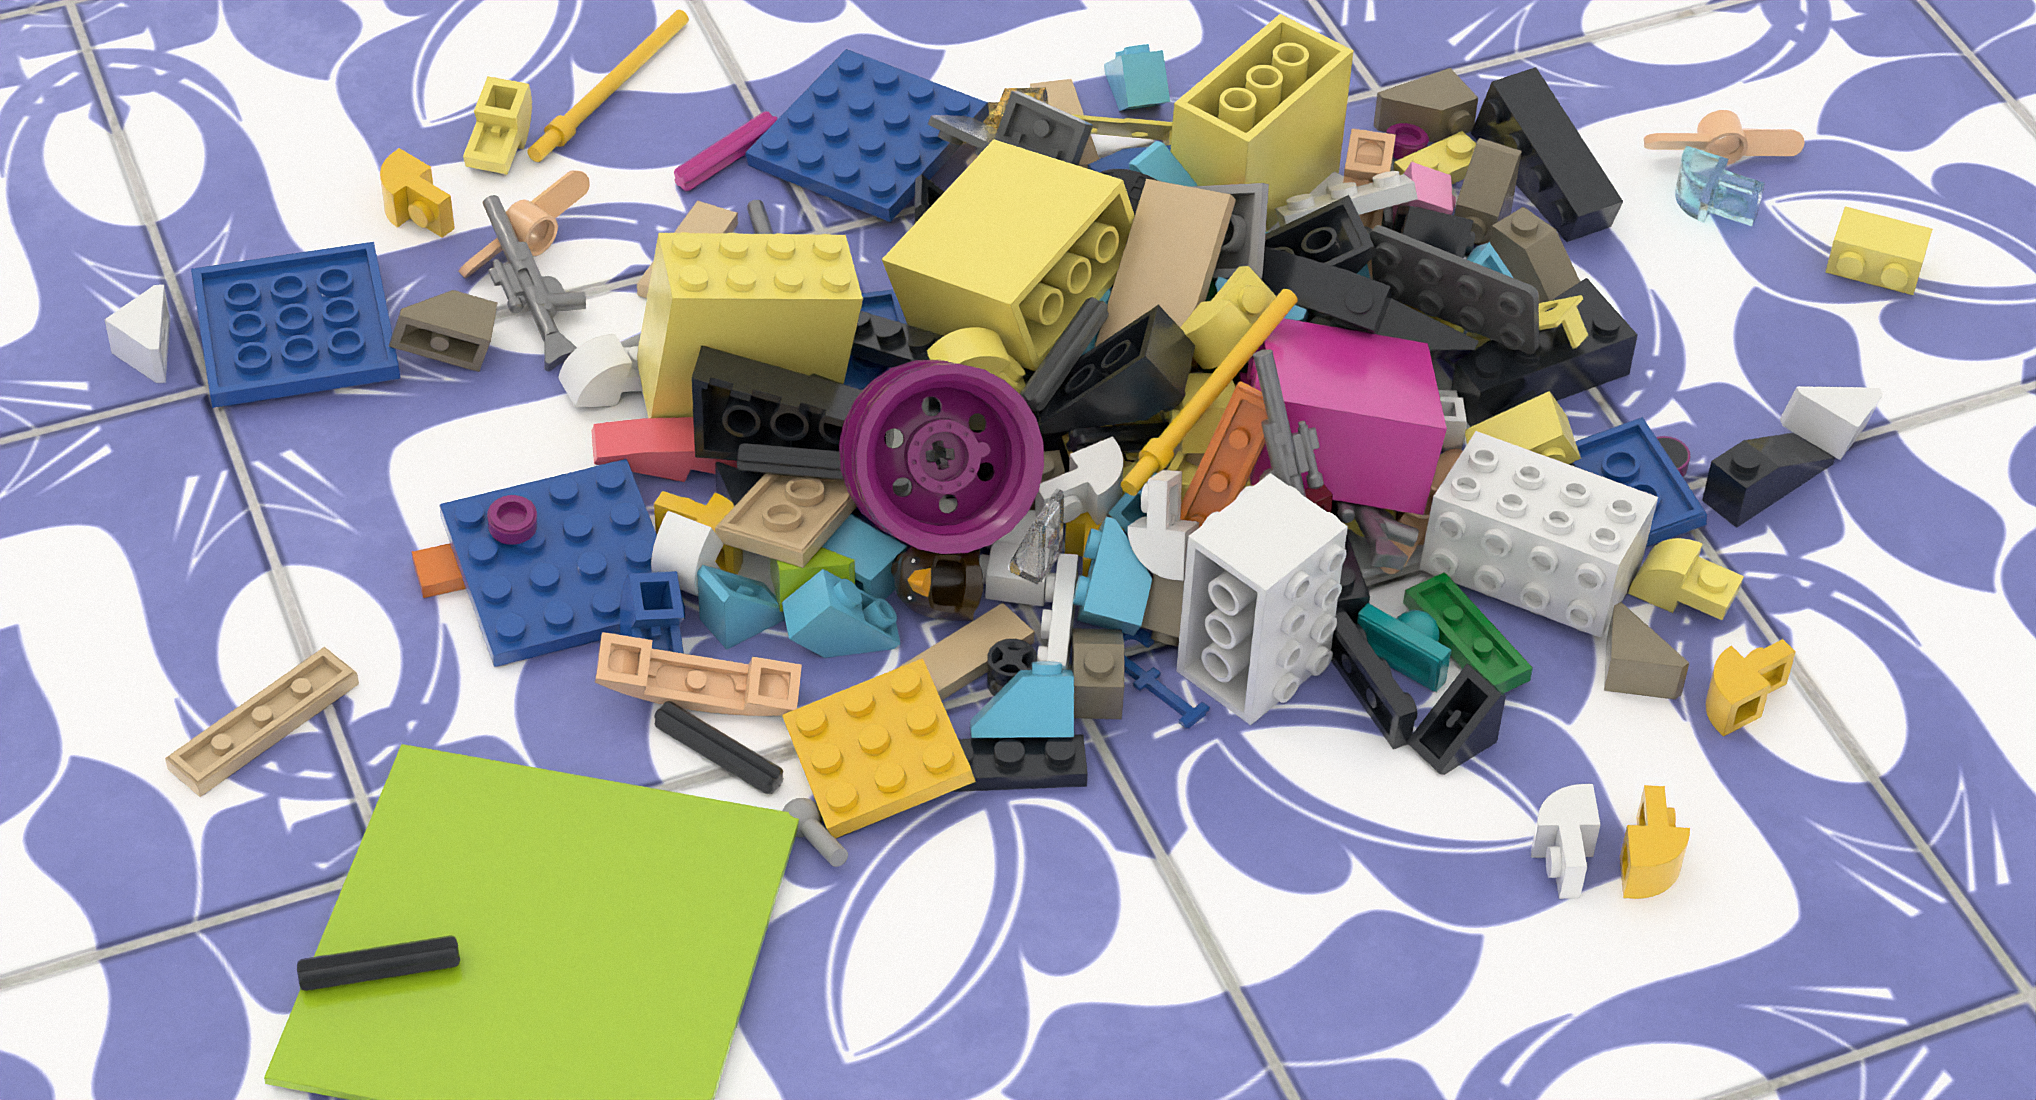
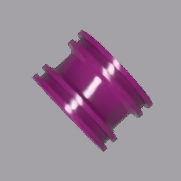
M939 359L908 362L893 367L872 380L854 400L844 420L839 442L840 470L847 492L859 511L877 528L917 549L939 554L968 553L989 546L1011 532L1028 513L1039 492L1044 470L1043 439L1036 417L1024 398L1005 380L984 369ZM927 397H935L940 403V410L934 416H928L923 412L922 403ZM976 413L981 414L985 419V428L978 433L973 432L968 424L969 418ZM890 429H897L903 435V442L897 448H890L885 444L884 435ZM933 442L947 450L946 457H939L941 464L938 466L935 462L926 459V451L933 450ZM989 462L993 466V475L989 480L982 481L978 478L977 472L980 464ZM899 478H907L911 482V491L906 496H897L893 491V484ZM952 494L957 500V505L953 511L944 513L939 507V501L944 495Z

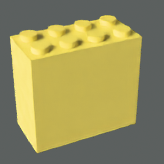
M1279 14L1174 103L1170 152L1198 186L1251 183L1269 184L1266 218L1267 232L1278 222L1275 208L1287 205L1286 200L1293 196L1311 193L1333 172L1339 173L1354 50Z
M993 140L881 260L908 325L943 336L964 328L979 327L990 329L999 334L1009 356L1013 357L1023 368L1036 371L1085 300L1094 297L1099 301L1114 284L1135 215L1123 180Z
M658 233L637 352V365L648 418L693 417L692 375L701 346L806 375L815 373L844 384L863 301L846 235Z

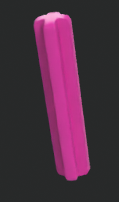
M769 111L762 112L678 166L674 170L676 185L681 186L684 191H690L746 155L745 152L775 123L777 117H773Z

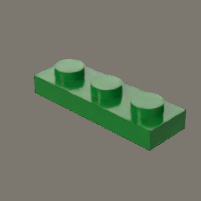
M1445 572L1405 590L1403 604L1409 610L1425 611L1436 620L1439 629L1438 642L1451 649V657L1462 669L1466 664L1472 665L1503 694L1531 680L1533 667Z

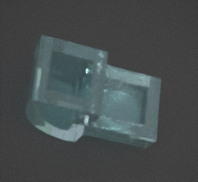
M1686 146L1682 154L1675 186V199L1679 207L1687 215L1702 223H1705L1709 214L1712 213L1752 226L1758 215L1765 183L1727 171V158Z

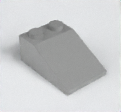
M1269 184L1191 186L1230 194L1236 199L1214 270L1213 278L1215 283L1218 276L1228 280L1237 268L1242 266H1249L1262 279Z

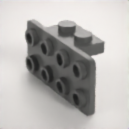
M1011 91L998 129L968 116L931 115L928 125L940 130L939 138L956 145H963L964 142H967L977 147L975 154L978 156L993 140H997L1077 166L1093 127V124L1020 91Z
M1377 225L1370 232V239L1377 252L1371 259L1372 277L1375 281L1391 286L1393 292L1392 299L1418 309L1428 316L1438 317L1460 326L1467 332L1477 333L1502 343L1509 349H1519L1527 354H1534L1540 345L1539 293L1535 287L1386 227Z

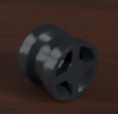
M1015 638L998 641L990 648L987 654L989 669L987 673V688L993 696L1020 670H1032V662H1037V652L1032 645Z

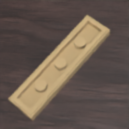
M324 646L165 758L167 769L199 797L203 796L359 685L357 672Z

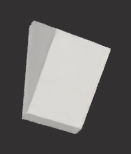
M154 285L104 320L112 354L155 383H166L170 313L164 285Z
M1796 387L1780 421L1785 428L1841 460L1866 427L1883 393L1881 388Z

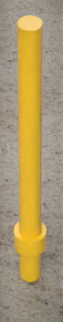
M676 10L564 116H556L545 126L544 134L528 148L527 153L529 157L535 162H541L556 146H564L575 136L576 128L689 22L688 15L683 10Z
M1283 289L1163 433L1158 438H1151L1139 452L1140 460L1121 482V487L1126 493L1132 496L1137 495L1154 473L1164 470L1174 458L1173 450L1297 303V296L1291 290Z

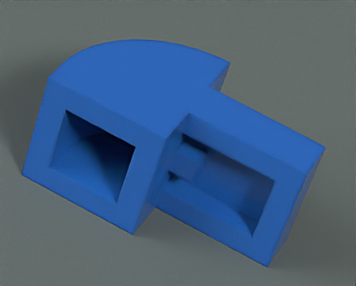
M677 571L629 573L624 581L620 600L621 635L653 640L652 649L684 654L680 624L684 619Z

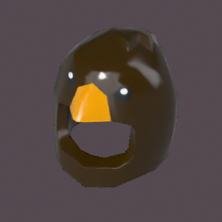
M913 546L910 547L906 552L897 556L891 567L897 596L911 610L929 618L949 621H973L974 612L980 604L983 592V572L979 563L980 549L968 553L939 554L920 550Z

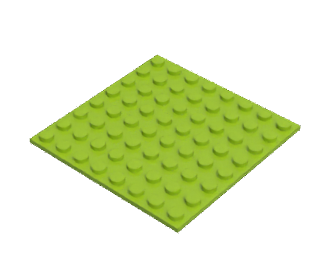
M401 744L314 957L452 935L456 937L458 942L460 963L457 967L322 989L304 991L300 988L265 1073V1084L347 1100H714L795 841L799 818L791 816L786 811Z

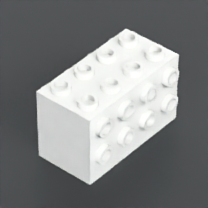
M1476 431L1433 496L1419 570L1435 576L1445 572L1454 583L1601 638L1611 621L1614 605L1623 601L1631 583L1641 568L1658 497Z
M1271 473L1256 485L1244 488L1236 500L1222 511H1216L1209 515L1203 525L1188 536L1176 671L1250 725L1277 703L1287 702L1295 694L1299 685L1310 676L1320 675L1328 667L1333 656L1331 645L1333 631L1337 625L1335 615L1338 597L1342 590L1340 579L1342 564L1346 558L1345 542L1348 526L1342 523L1334 514L1326 512L1304 497L1296 488L1288 486Z

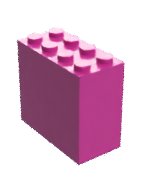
M1283 318L1256 352L1267 349L1273 351L1291 433L1298 432L1297 427H1299L1298 422L1305 421L1308 428H1316L1320 447L1314 449L1318 472L1322 473L1324 485L1333 494L1332 500L1423 515L1447 430L1428 343ZM1252 356L1249 360L1247 373H1239L1236 386L1241 381L1261 391L1254 357ZM1266 444L1250 475V484L1253 486L1259 482L1263 472L1271 468ZM1308 472L1301 473L1304 489L1309 488L1306 479Z

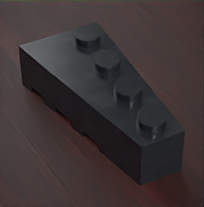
M1534 67L1492 81L1471 135L1477 141L1481 138L1522 151L1516 185L1566 242L1612 227L1623 204V200L1538 69Z
M1585 278L1551 300L1582 295L1583 300L1576 307L1588 336L1577 348L1572 349L1562 323L1555 328L1539 330L1540 345L1534 354H1527L1519 349H1509L1502 343L1490 339L1456 361L1451 390H1456L1458 398H1463L1468 425L1472 427L1494 417V412L1533 389L1538 396L1550 391L1555 400L1558 401L1629 375L1638 334L1590 280Z
M701 346L692 375L695 458L737 461V452L739 446L743 443L839 451L844 420L854 400L863 390ZM894 429L888 430L884 435L885 444L892 448L894 441Z

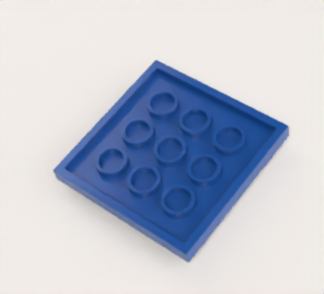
M845 49L745 152L748 166L891 222L915 196V179L922 174L930 180L961 146L939 138L940 130L928 125L930 116H968L983 123L989 116L988 102Z
M374 241L191 269L212 408L401 379L396 349L389 347L392 329Z
M627 459L439 504L441 520L494 667L601 640L602 632L621 635L620 600L624 581L629 573L652 572V552L657 537ZM503 496H522L534 504L537 511V530L529 540L520 544H504L494 539L490 534L487 518L488 509L495 500ZM682 600V606H683V612H684V619H685V605H684V602H683V600Z

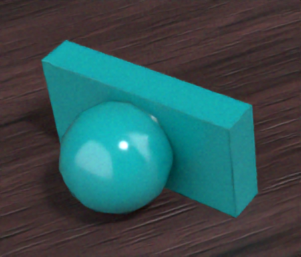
M1369 603L1365 605L1358 613L1357 623L1363 628L1367 641L1376 655L1384 658L1391 668L1437 693L1446 683L1451 649L1438 642L1439 629L1436 620L1427 612L1420 610L1405 611L1397 616V618H1394Z

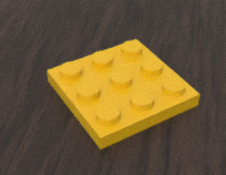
M923 658L782 715L827 831L835 839L976 782Z

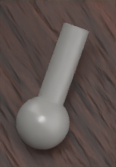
M795 798L784 806L782 811L789 812L791 816L799 818L796 837H805L832 866L838 867L846 862L848 858L847 850L821 824L822 816L814 801L808 798Z

